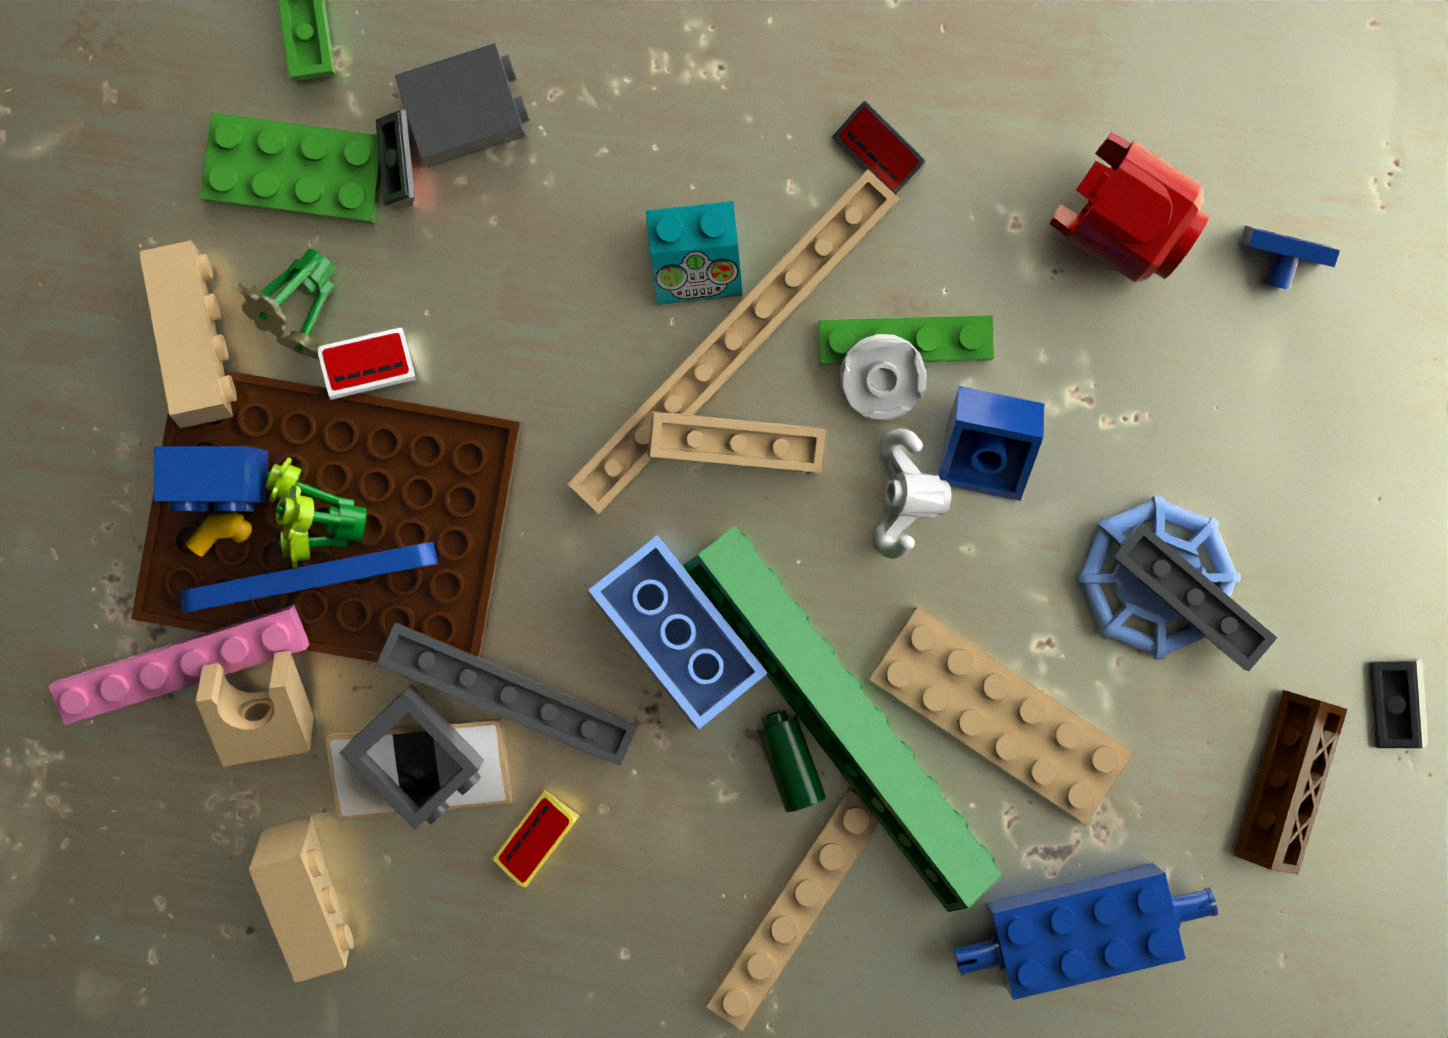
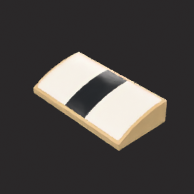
M504 717L449 721L450 725L478 752L484 761L477 771L481 775L479 781L464 795H461L456 790L445 801L449 805L448 809L512 803ZM420 724L393 727L366 752L419 807L461 769L457 762ZM361 730L334 732L325 736L330 780L339 820L398 814L339 753Z

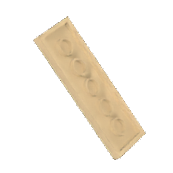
M918 607L914 608L868 677L870 681L1085 825L1134 754V752Z

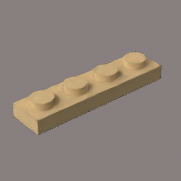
M652 411L647 455L656 458L821 473L826 429Z

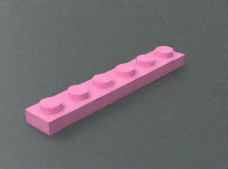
M291 605L56 680L48 687L66 726L198 684L203 665L219 663L224 668V675L274 660V654L277 652L290 650L291 654L306 650L310 643L295 605Z

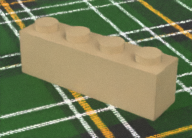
M192 240L139 251L169 416L180 428L233 417L230 402L236 401L237 396L231 375L225 376L222 361L229 360L224 336L222 334L217 335L215 320H220L221 314L215 294H209L207 280L213 279V272L207 254H200Z

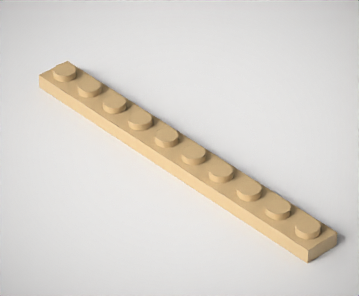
M867 169L567 485L598 514H601L654 458L647 455L652 411L695 415L895 206L899 198Z

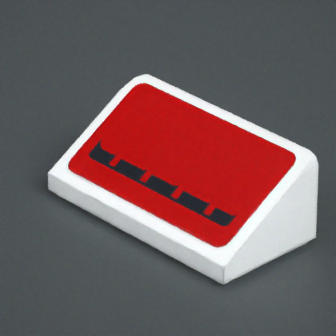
M402 328L317 347L330 400L416 380Z

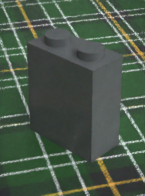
M495 43L395 75L420 157L427 167L526 137L522 123L530 121L522 95L514 98L509 83L517 80L509 54L501 56Z

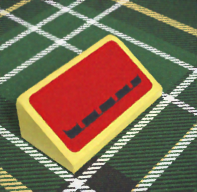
M544 790L492 860L525 890L577 821L579 815L548 791Z

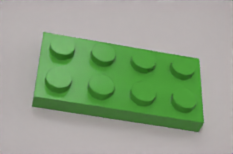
M211 113L200 199L205 202L375 224L381 182L376 134Z

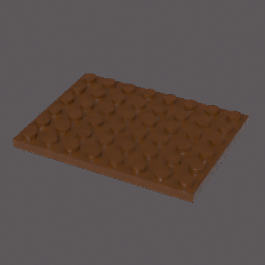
M224 370L225 376L231 375L237 396L236 401L230 402L233 417L180 428L169 416L168 411L162 446H245L268 450V472H271L274 464L282 466L287 458H291L292 462L290 465L302 469L298 482L337 497L354 499V506L366 508V523L361 542L348 541L347 548L338 546L310 547V560L297 561L298 568L434 542L438 564L181 613L177 591L294 569L291 557L283 558L282 549L277 546V543L281 540V531H284L283 525L278 524L276 521V509L280 499H275L274 503L269 502L272 491L268 490V503H254V511H214V503H210V511H169V502H155L153 493L132 620L209 632L295 605L310 643L306 648L309 651L377 662L394 622H397L481 658L522 426L521 422L358 393L330 400L327 388L227 370ZM300 493V496L310 497V496H307V495H304V494ZM312 498L314 511L327 513L329 507H336ZM237 512L243 515V520L248 521L252 525V532L244 542L236 543L231 537L217 539L203 557L195 554L185 545V542L202 522L213 513ZM312 521L308 530L309 537L333 535L325 533V523Z

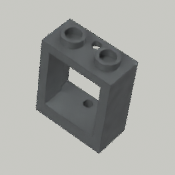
M412 684L339 752L414 830L424 820L430 825L433 824L449 808L445 801L456 790L461 795L470 790L481 778L477 771L484 761L478 752ZM408 713L461 767L420 807L366 753Z

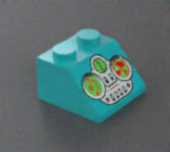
M733 201L646 210L657 305L743 296Z

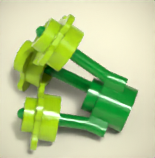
M287 458L282 466L274 464L271 472L266 473L267 483L265 488L272 491L269 502L274 503L275 499H280L276 509V521L278 524L283 525L284 531H281V540L277 543V546L282 549L283 558L291 557L293 568H298L297 561L310 560V547L338 546L347 548L348 541L361 542L366 523V508L354 506V499L337 497L298 482L302 469L290 465L292 462L291 458ZM300 493H302V494H304V495H307V496H310V497L300 496ZM312 498L336 507H329L327 513L314 511ZM312 521L325 523V533L333 535L309 537L308 530Z

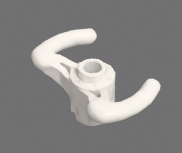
M905 428L891 431L883 438L881 445V456L891 472V480L888 481L885 488V502L889 509L887 516L874 531V546L882 556L890 559L905 556L915 544L914 539L909 535H903L896 542H893L897 535L918 517L935 519L937 515H944L951 503V487L946 480H940L938 475L922 474L901 450V445H903L910 453L915 454L921 451L923 447L917 435Z

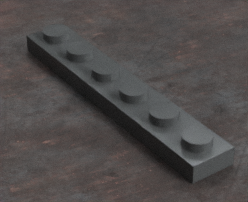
M394 622L376 663L621 766L638 727L637 724L397 622Z

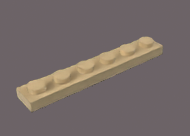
M848 787L706 1002V1008L743 1031L879 825L878 820L854 790Z

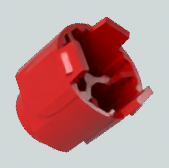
M1111 132L1095 154L1112 167L1109 168L1095 161L1076 189L1078 193L1088 200L1079 215L1060 204L1049 224L1065 235L1068 241L1133 282L1147 280L1153 273L1166 279L1191 250L1209 220L1210 215L1200 209L1204 199L1202 185L1137 141L1133 140L1130 143Z

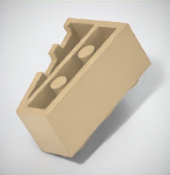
M312 815L262 829L249 873L294 983L345 969L349 950L353 949V937L348 924L343 923L337 894L330 879Z

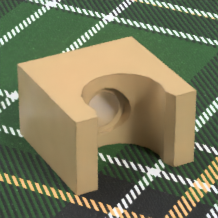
M290 650L274 654L270 687L262 692L248 693L230 685L225 678L224 668L219 663L203 665L196 704L222 767L310 752L314 714Z

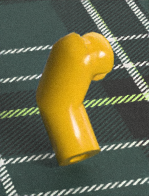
M237 512L213 513L202 522L185 542V545L195 554L203 557L217 539L231 537L236 543L244 542L252 532V525L248 521L243 520V515Z

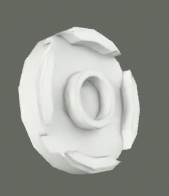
M876 334L860 340L848 350L840 366L839 383L845 401L852 409L854 408L862 416L871 420L890 421L906 415L913 409V405L918 402L919 398H922L926 390L927 372L921 354L909 341L896 335Z

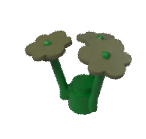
M308 249L300 260L295 259L287 270L261 291L256 286L247 289L239 282L237 284L238 290L246 300L242 305V310L247 317L254 320L255 325L260 330H268L277 338L276 341L299 354L319 359L317 348L314 347L316 341L309 335L326 297L335 288L329 279L336 272V269L324 255L316 250ZM285 283H287L273 299L269 298L274 292H276ZM296 289L306 295H311L316 291L317 295L301 331L292 330L289 336L285 335L286 329L284 324L287 322V319L280 305Z

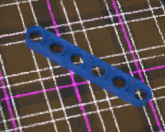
M434 542L177 592L181 613L434 565L438 564Z

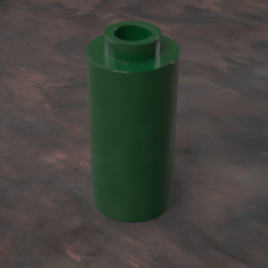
M784 709L762 717L763 725L758 727L756 732L785 812L801 810L824 800L826 794L797 715L788 716Z

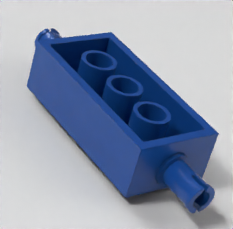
M1152 863L987 902L985 904L993 933L991 940L959 948L954 947L955 958H957L956 963L960 976L998 966L999 970L1002 971L1006 989L1012 999L1016 1000L1185 960L1186 957L1179 932L1180 923L1207 916L1218 915V908L1216 905L1212 906V903L1216 902L1210 887L1173 897L1169 890L1166 873Z

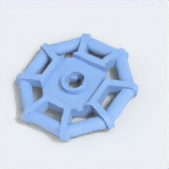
M1153 496L1151 501L1109 519L1102 518L1097 523L1099 529L1080 574H1076L1077 583H1081L1100 628L1098 634L1103 639L1112 638L1153 655L1155 660L1165 659L1166 654L1206 637L1191 625L1166 636V623L1180 617L1179 614L1120 564L1116 563L1112 574H1099L1112 540L1119 546L1126 538L1121 532L1135 527L1138 523H1144L1152 519V531L1211 582H1217L1216 586L1229 597L1236 582H1240V573H1236L1217 529L1219 523L1213 517L1205 518L1164 501L1162 496ZM1165 520L1194 531V535L1188 541L1165 533ZM1203 541L1217 573H1206L1204 566H1201L1197 557L1199 554L1196 548ZM1099 583H1113L1115 594L1122 604V608L1115 615L1112 614ZM1132 614L1153 622V636L1123 625V623Z

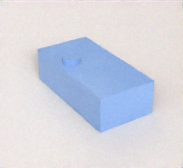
M658 535L587 591L589 597L696 729L702 728L768 674Z

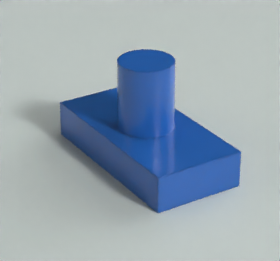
M1247 225L1244 227L1240 240L1241 243L1250 247L1273 252L1264 283L1290 290L1299 259L1335 268L1340 250L1327 245Z

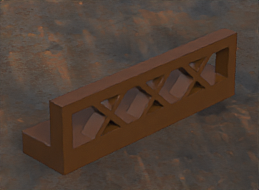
M1283 690L1234 856L1270 870L1299 874L1348 709ZM1329 712V716H1328V719H1327V723H1326L1325 729H1324V731H1323V726H1324V723H1325V720H1326V716H1327V713ZM1315 760V763H1314V766H1313V770H1312V772L1310 773V770H1311V767H1312V763H1313V761ZM1301 802H1303V803H1302L1301 810H1300V813L1298 814V810H1299L1300 804H1301ZM1290 844L1286 860L1284 861L1287 847Z

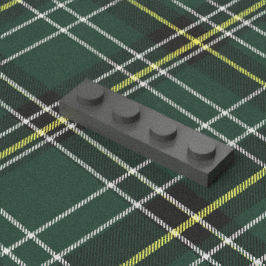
M1138 523L1110 556L1245 671H1250L1277 639L1272 632L1143 523Z

